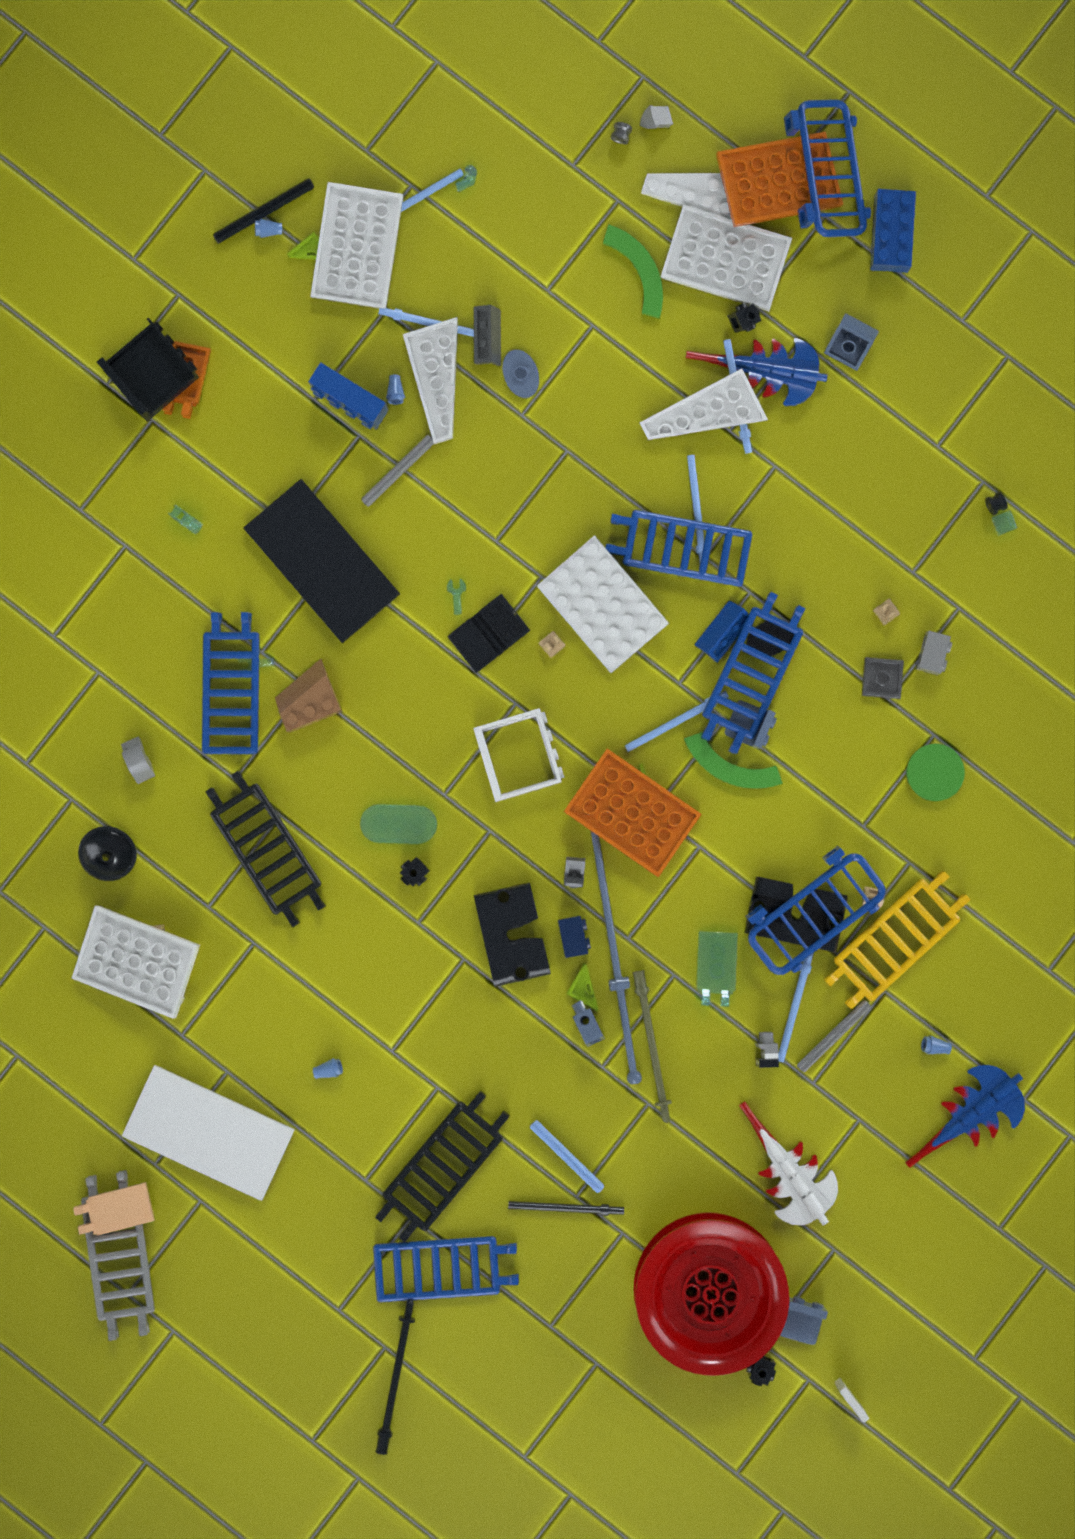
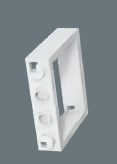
M540 708L473 728L495 802L562 783L561 778H564L561 767H557L555 760L559 759L556 748L552 749L550 742L553 741L550 730L546 731L544 723H548L545 712H541ZM536 717L554 779L501 794L483 732Z

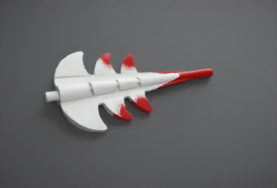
M744 1101L739 1104V1107L750 1121L772 1161V1164L766 1169L759 1171L758 1175L766 1178L778 1176L781 1178L775 1187L766 1189L765 1192L778 1198L789 1196L792 1198L789 1205L781 1210H775L774 1213L782 1221L792 1225H805L816 1219L820 1221L822 1226L827 1224L829 1221L824 1214L834 1204L838 1193V1182L834 1172L829 1170L823 1180L814 1183L812 1179L818 1170L817 1156L812 1155L806 1164L799 1166L797 1162L803 1153V1142H798L792 1150L786 1152L756 1118L747 1103Z

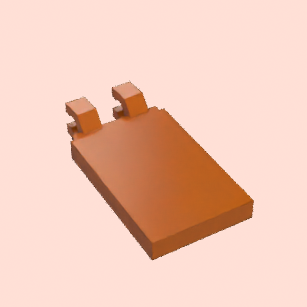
M174 341L173 347L175 349L179 347L186 355L184 360L186 362L191 361L197 368L195 373L199 378L162 410L164 414L172 415L174 402L183 404L182 417L191 419L193 406L199 405L211 349Z

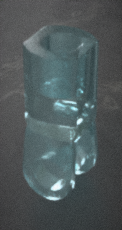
M174 505L175 508L168 515L192 533L197 534L203 524L177 505ZM182 512L185 515L179 520L177 517Z

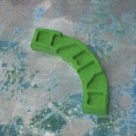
M608 224L603 244L617 250L632 262L643 285L644 302L642 314L660 319L663 304V288L661 277L653 258L633 236Z
M702 732L684 738L695 760L707 772L723 782L742 788L753 789L783 784L776 766L765 769L742 768L725 761L714 752L707 741L701 738Z

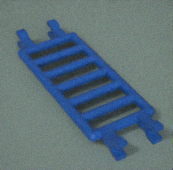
M773 592L768 594L762 609L757 607L751 609L702 713L704 718L709 719V722L701 738L706 741L710 740L716 724L734 731L737 734L728 750L733 754L738 753L744 737L754 739L803 635V630L798 628L797 624L806 608L800 605L796 606L789 623L769 614L778 596ZM756 616L793 633L794 636L791 643L788 644L753 627ZM748 633L785 650L786 653L782 662L744 644ZM740 650L778 668L774 679L736 661ZM732 667L770 685L766 696L729 679L728 676ZM726 685L761 702L758 713L720 696L723 686ZM717 702L753 719L750 730L712 713L715 703Z

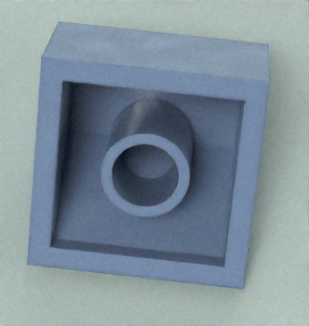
M845 313L824 353L857 371L879 331Z

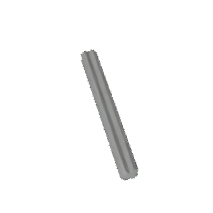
M427 435L362 497V502L366 506H370L434 444L433 439Z
M863 1000L797 1064V1067L802 1072H806L871 1009V1005Z

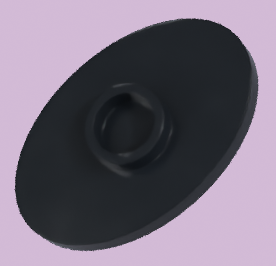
M769 621L756 627L788 644L791 643L794 636L793 633ZM749 634L746 645L769 656H774L784 651L752 634Z

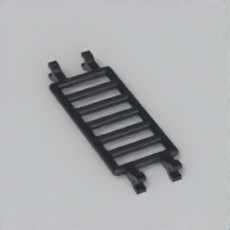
M236 771L231 776L242 790L241 793L223 803L214 788L211 787L205 791L216 809L211 811L210 816L272 913L277 915L283 912L290 925L295 927L300 921L290 908L294 903L309 895L318 911L326 907L316 892V889L322 883L261 787L257 783L249 787L240 771ZM255 793L260 803L225 825L219 815ZM266 809L271 819L235 841L229 831ZM276 825L281 835L245 857L240 847ZM286 841L292 851L256 873L250 863ZM296 857L302 867L266 889L261 879ZM307 873L312 883L279 905H276L271 896Z
M481 1090L468 1106L462 1101L456 1104L382 1193V1196L388 1202L377 1213L375 1218L382 1222L392 1208L395 1207L411 1220L410 1224L399 1235V1238L404 1243L417 1227L423 1231L428 1230L503 1140V1136L498 1130L508 1120L510 1115L503 1111L497 1120L490 1125L475 1113L474 1110L486 1097ZM461 1111L494 1138L487 1147L454 1120ZM448 1126L481 1152L474 1162L441 1135ZM436 1141L468 1167V1170L462 1177L429 1150ZM423 1156L427 1157L456 1182L450 1191H447L417 1165ZM411 1170L444 1197L437 1207L404 1180ZM398 1186H401L431 1212L425 1221L421 1220L392 1195Z

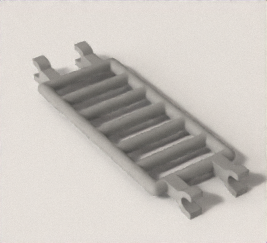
M127 1170L116 1173L119 1189L128 1187ZM88 1176L86 1178V1185L90 1197L98 1194L97 1176ZM83 1197L81 1204H85V1200H88V1197ZM88 1212L83 1214L84 1224L91 1222ZM143 1224L135 1226V1229L111 1232L98 1236L93 1235V1231L85 1233L97 1318L99 1321L107 1320L108 1340H117V1337H119L116 1318L136 1315L138 1317L139 1336L148 1335L150 1329L147 1314L153 1313L155 1307ZM137 1236L138 1248L96 1254L95 1243ZM134 1256L140 1257L141 1267L99 1274L97 1262ZM142 1275L144 1287L101 1292L100 1281ZM145 1294L146 1306L104 1312L103 1301Z

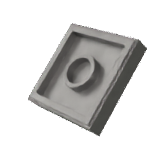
M865 657L862 696L901 699L904 661Z

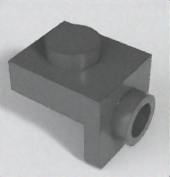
M566 857L564 886L570 888L583 887L585 858Z

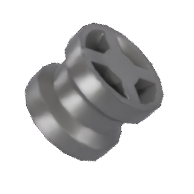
M615 122V130L611 134V140L619 144H628V136L633 128L626 123Z

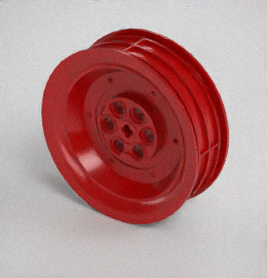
M706 1212L687 1215L669 1223L649 1241L639 1258L635 1270L634 1301L641 1328L652 1347L664 1359L685 1371L707 1376L726 1375L741 1371L759 1361L769 1352L780 1337L785 1326L790 1296L784 1268L773 1248L762 1234L738 1218L726 1214ZM700 1271L708 1272V1276L705 1279L697 1277ZM720 1273L727 1274V1279L723 1282L717 1280V1276ZM688 1287H695V1294L688 1295L686 1293ZM713 1289L715 1295L708 1297L707 1291ZM728 1291H733L735 1296L733 1299L728 1300L725 1298V1294ZM696 1305L704 1306V1310L701 1313L694 1312ZM716 1307L724 1309L721 1315L713 1313Z

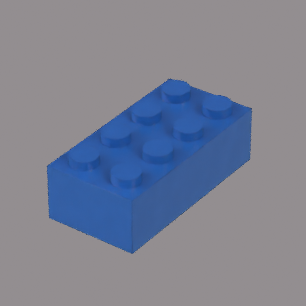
M877 190L874 196L870 270L908 273L912 266L916 191Z
M321 362L308 381L315 396L320 399L326 398L329 404L336 409L342 408L350 418L355 419L357 417L362 421L361 424L368 429L373 427L377 430L388 412L386 402Z

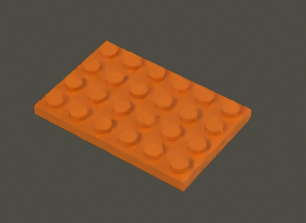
M826 132L808 135L809 139H827ZM801 136L723 150L716 153L733 227L796 216L800 207L805 203H811ZM810 143L812 158L832 157L829 143ZM833 161L813 162L815 176L836 175ZM837 179L815 180L817 195L841 194ZM842 198L818 199L820 211L842 207L843 205Z
M608 748L563 811L656 877L661 875L701 816V813Z

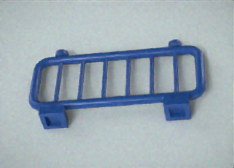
M841 100L804 101L799 105L798 110H791L784 117L786 136H794L800 130L811 203H805L798 209L800 229L808 228L814 223L816 231L823 237L861 235L866 230L867 219L871 217V209L864 206L852 129L857 124V118L855 115L850 116L848 106ZM837 107L841 109L843 114V120L806 121L805 110L807 108ZM844 124L846 138L809 139L807 125ZM847 142L849 156L812 158L810 143ZM850 160L852 175H814L813 162ZM853 179L855 193L817 195L815 180ZM820 198H856L858 212L820 213L818 201ZM858 215L859 227L828 230L823 227L821 217Z
M836 846L822 857L826 864L829 866L833 864L834 866L767 917L765 915L768 913L761 905L745 916L752 925L756 923L748 934V941L772 973L784 975L790 970L796 973L803 967L801 962L866 912L873 914L880 908L878 903L883 900L886 889L881 879L863 856L853 853L842 858L845 853L840 847ZM850 862H858L877 887L878 893L871 900L867 898L846 870L845 866ZM841 869L866 901V904L855 912L829 879ZM825 881L851 914L841 923L835 920L814 892ZM809 893L812 894L835 925L824 936L798 903ZM794 905H796L820 937L809 947H807L783 915ZM779 916L805 949L793 959L768 927ZM762 929L767 931L789 960L783 967H777L757 942L756 934Z

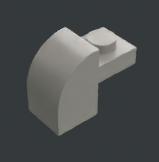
M139 736L121 744L125 763L138 784L155 777L152 763L145 754Z

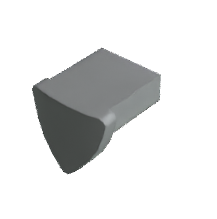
M649 105L640 121V126L647 129L666 128L673 125L668 106L654 107Z

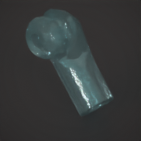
M472 165L465 167L464 179L455 183L458 192L474 185L477 170Z

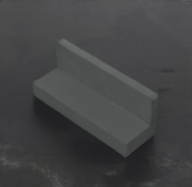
M493 305L474 307V363L477 365L492 363L496 366H501V310Z

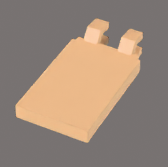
M146 1182L90 1196L88 1200H85V1204L73 1208L75 1216L88 1212L91 1221L78 1226L79 1235L93 1231V1234L98 1236L155 1220Z

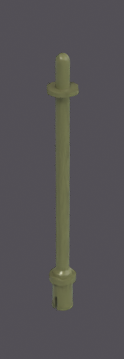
M645 971L632 972L636 987L634 992L640 998L659 1099L655 1106H660L662 1120L664 1123H668L670 1121L668 1104H671L672 1101L666 1100L647 999L650 989L646 984Z

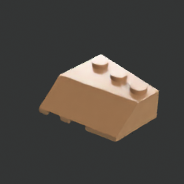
M322 659L275 697L281 719L288 733L343 712Z

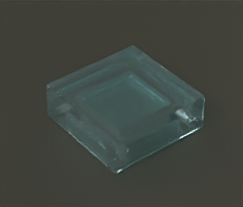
M1011 510L992 517L998 536L1018 528Z

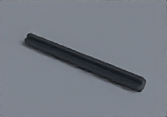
M309 178L218 230L213 234V237L217 243L223 242L255 223V220L264 218L314 188L312 181Z

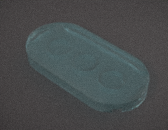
M377 804L365 810L361 817L360 826L364 836L376 843L422 844L430 840L436 833L437 819L433 812L424 806Z

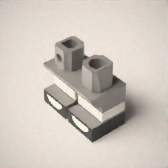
M759 1032V1043H755V1045L761 1049V1058H756V1066L759 1068L779 1067L778 1043L773 1042V1032Z

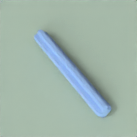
M534 1121L530 1125V1129L596 1193L601 1192L604 1184L539 1121Z

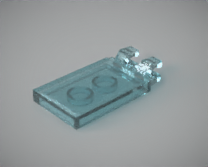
M699 931L696 990H698V993H702L701 1005L710 1006V993L721 994L720 1006L729 1007L730 994H733V991L736 989L738 933Z

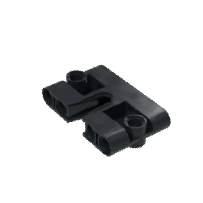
M756 876L748 913L754 910L755 902L761 901L768 913L765 915L767 917L793 897V884ZM815 889L814 892L832 916L837 917L839 923H841L844 919L846 907L834 892ZM809 893L803 904V909L824 936L834 927L829 925L830 918L812 894ZM841 894L842 897H843V898L845 899V901L847 902L848 895H843V894ZM792 906L783 915L809 947L820 937L802 913L799 919L792 918ZM780 916L768 925L779 941L801 945ZM747 920L744 933L749 934L756 923L752 925ZM765 929L756 934V936L772 939ZM840 933L819 949L837 952Z
M530 882L474 895L494 987L550 975L551 972L543 938L510 940L507 937L508 930L522 927L538 919ZM502 891L509 894V900L505 903L500 902L498 899V895ZM518 967L526 969V975L522 978L518 977L515 973Z

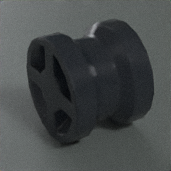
M1001 492L995 493L993 497L985 498V504L993 516L999 510L1008 508L1006 499Z

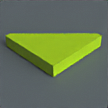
M313 232L288 252V257L316 260L319 237Z
M584 963L566 994L577 1001H582L584 1005L597 1012L599 1010L587 964Z

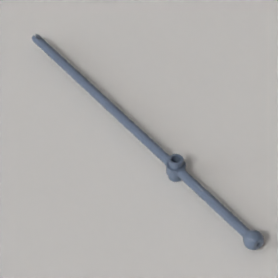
M591 832L614 979L608 981L610 991L617 992L629 1066L627 1081L629 1084H638L641 1082L642 1076L636 1068L624 993L625 989L630 988V982L628 977H622L600 839L599 836Z

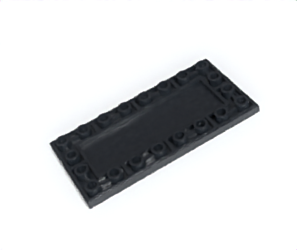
M302 479L297 481L243 527L342 644L401 595Z

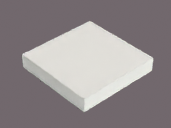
M841 1378L837 1379L835 1385L840 1394L861 1421L865 1423L870 1419L866 1411Z

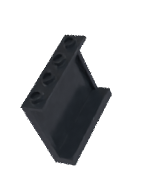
M149 317L147 321L150 325L107 361L103 357L97 361L98 365L147 422L199 378L195 373L197 370L195 365L191 361L186 362L184 360L186 355L179 347L175 349L173 347L175 342L168 334L164 336L161 333L164 330L157 321L153 323Z

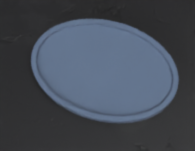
M512 350L508 352L503 361V375L507 386L518 397H532L537 392L539 386V373L536 364L524 351Z

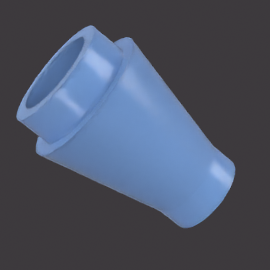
M264 219L255 220V236L263 238L282 235V223Z
M390 375L386 399L392 405L402 404L405 395L400 375Z
M931 1035L925 1036L922 1039L921 1050L926 1054H950L951 1043Z
M333 1058L314 1067L313 1074L315 1079L339 1077L340 1074H343L341 1061Z

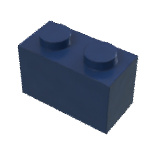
M580 915L559 919L558 923L565 958L588 954V949H591L589 938H585L584 930H587L585 919H581Z

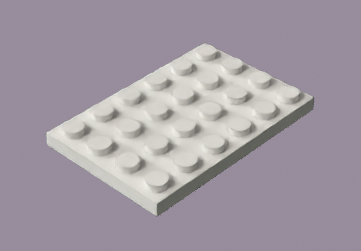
M328 182L311 298L386 309L403 194Z
M683 204L661 278L739 303H746V305L754 303L755 307L769 312L792 238L752 225L733 227L732 219Z
M593 536L537 585L610 673L616 670L669 624L596 536Z
M95 906L72 979L174 1019L177 1017L200 945L101 906Z

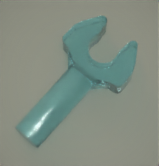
M450 579L447 584V591L453 595L454 615H461V594L466 591V585L460 579L459 589H454L453 581Z
M274 658L259 660V667L275 665ZM252 659L238 660L240 663H249L248 668L240 670H251Z

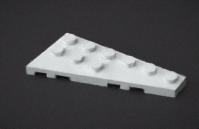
M720 173L647 174L641 194L681 207L684 204L731 219Z
M457 317L403 334L434 444L453 439L458 333Z
M740 369L640 422V425L648 440L768 421L743 369Z

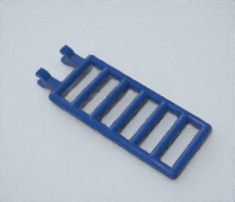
M634 510L631 518L612 514L611 524L629 526L626 547L606 544V549L612 555L624 556L623 564L625 566L737 587L743 585L752 540L751 531ZM639 518L650 520L642 561L631 559ZM657 522L669 523L661 564L650 563ZM676 525L688 527L680 568L669 566ZM695 528L706 530L699 572L687 569ZM714 532L725 534L718 575L706 573ZM733 536L744 537L736 578L725 577Z
M211 612L212 632H205L203 634L202 752L204 754H257L259 633L251 632L252 613L241 612L242 632H221L222 613ZM211 640H252V651H211ZM210 659H252L251 670H210ZM210 678H251V689H210ZM210 697H251V708H210ZM210 716H251V728L210 727ZM210 735H251V747H209Z
M494 1236L375 1244L373 1252L377 1301L394 1302L407 1301L408 1299L424 1300L497 1295L500 1293V1285H519V1274L499 1276L497 1255L516 1254L517 1244L497 1245ZM489 1244L492 1287L480 1288L477 1245ZM458 1246H470L473 1285L471 1289H461ZM441 1247L451 1248L453 1290H442L439 1248ZM431 1248L434 1291L423 1292L420 1249ZM412 1249L415 1292L403 1293L400 1250ZM382 1251H393L396 1294H384Z

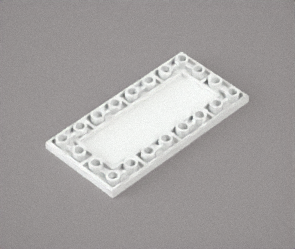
M154 1065L122 1137L262 1201L295 1129Z

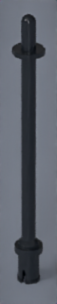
M412 1299L407 1300L404 1315L399 1316V1320L402 1321L383 1426L377 1431L378 1442L375 1452L381 1455L388 1454L389 1441L393 1436L390 1425L410 1323H415V1318L411 1317L414 1306Z

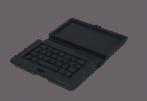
M500 594L447 637L475 673H478L531 630L505 597Z

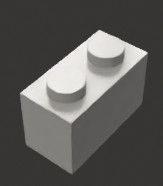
M932 631L925 632L916 669L935 675L941 674L942 671L944 672L947 666V660H945L946 653H950L952 642H950L951 636Z

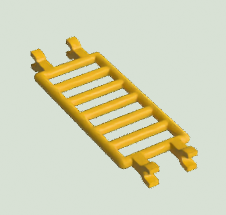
M945 871L940 872L929 884L925 879H920L834 958V963L838 968L828 975L824 981L829 986H832L845 974L859 990L845 1002L849 1008L853 1009L864 997L869 1001H874L960 922V917L956 912L971 899L966 894H962L949 906L935 890L949 878ZM923 888L951 919L943 927L914 897L920 889ZM907 901L937 932L929 940L900 910ZM893 914L922 944L915 953L886 923ZM879 927L908 957L901 966L872 936ZM865 940L894 970L887 979L857 948ZM851 953L880 983L872 992L843 961Z

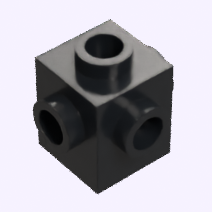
M742 303L735 307V312L727 315L735 333L743 330L748 332L756 328V323L762 321L759 310L755 307L754 303L749 305Z
M418 857L412 861L408 859L400 867L402 869L400 872L402 877L400 879L407 886L411 884L414 887L417 884L419 887L427 880L425 876L430 870ZM413 869L417 872L415 877L411 875Z
M763 1356L759 1361L747 1367L746 1372H748L751 1383L757 1386H762L763 1384L768 1386L769 1382L774 1380L776 1374L774 1359Z

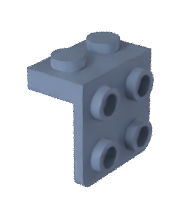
M742 700L737 702V704L756 713L760 709ZM733 710L729 721L750 730L754 720ZM768 710L754 739L744 737L742 743L756 749L766 746L769 739L767 735L769 728L773 729L777 720L774 717L776 713ZM726 728L725 735L734 739L737 733Z
M789 1297L788 1316L780 1336L814 1345L817 1341L822 1319L826 1320L828 1314L823 1304L812 1302L811 1304L799 1297Z

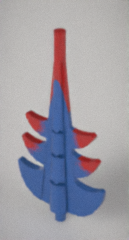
M756 339L753 340L752 356L734 355L736 370L743 369L744 373L748 374V381L752 389L759 384L761 378L766 379L767 386L762 394L763 398L776 394L783 384L787 385L788 396L783 402L784 406H796L804 403L813 394L817 381H827L828 374L819 373V359L814 348L801 339H794L795 354L792 359L787 358L784 346L775 339H772L771 342L773 352L769 358L765 357L764 348ZM693 351L686 352V358L705 361L728 368L726 355L705 354Z
M979 1065L969 1069L967 1073L973 1075L979 1081L981 1090L977 1091L968 1086L954 1087L953 1090L963 1097L966 1105L962 1107L954 1102H941V1105L951 1113L953 1118L920 1151L909 1158L905 1164L911 1168L922 1158L964 1132L971 1138L974 1146L977 1147L980 1140L979 1128L977 1126L979 1123L984 1124L988 1128L991 1138H995L999 1127L996 1113L999 1111L1008 1117L1011 1127L1016 1128L1022 1120L1025 1111L1024 1097L1016 1085L1023 1080L1022 1076L1017 1073L1014 1077L1010 1078L1002 1069L991 1065Z

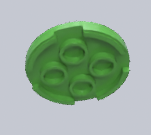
M929 744L919 748L910 757L906 768L908 784L919 797L928 801H942L952 797L962 786L965 776L964 764L960 756L952 748L943 744Z

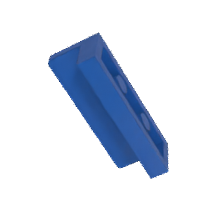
M728 601L697 640L695 646L718 663L740 635L748 618V612L732 601Z

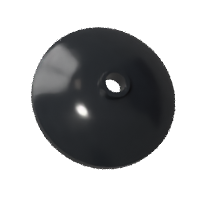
M102 826L92 829L82 838L78 848V858L82 868L90 876L102 881H115L125 877L133 869L137 858V851L134 842L125 832L115 827ZM102 857H107L108 861H104Z

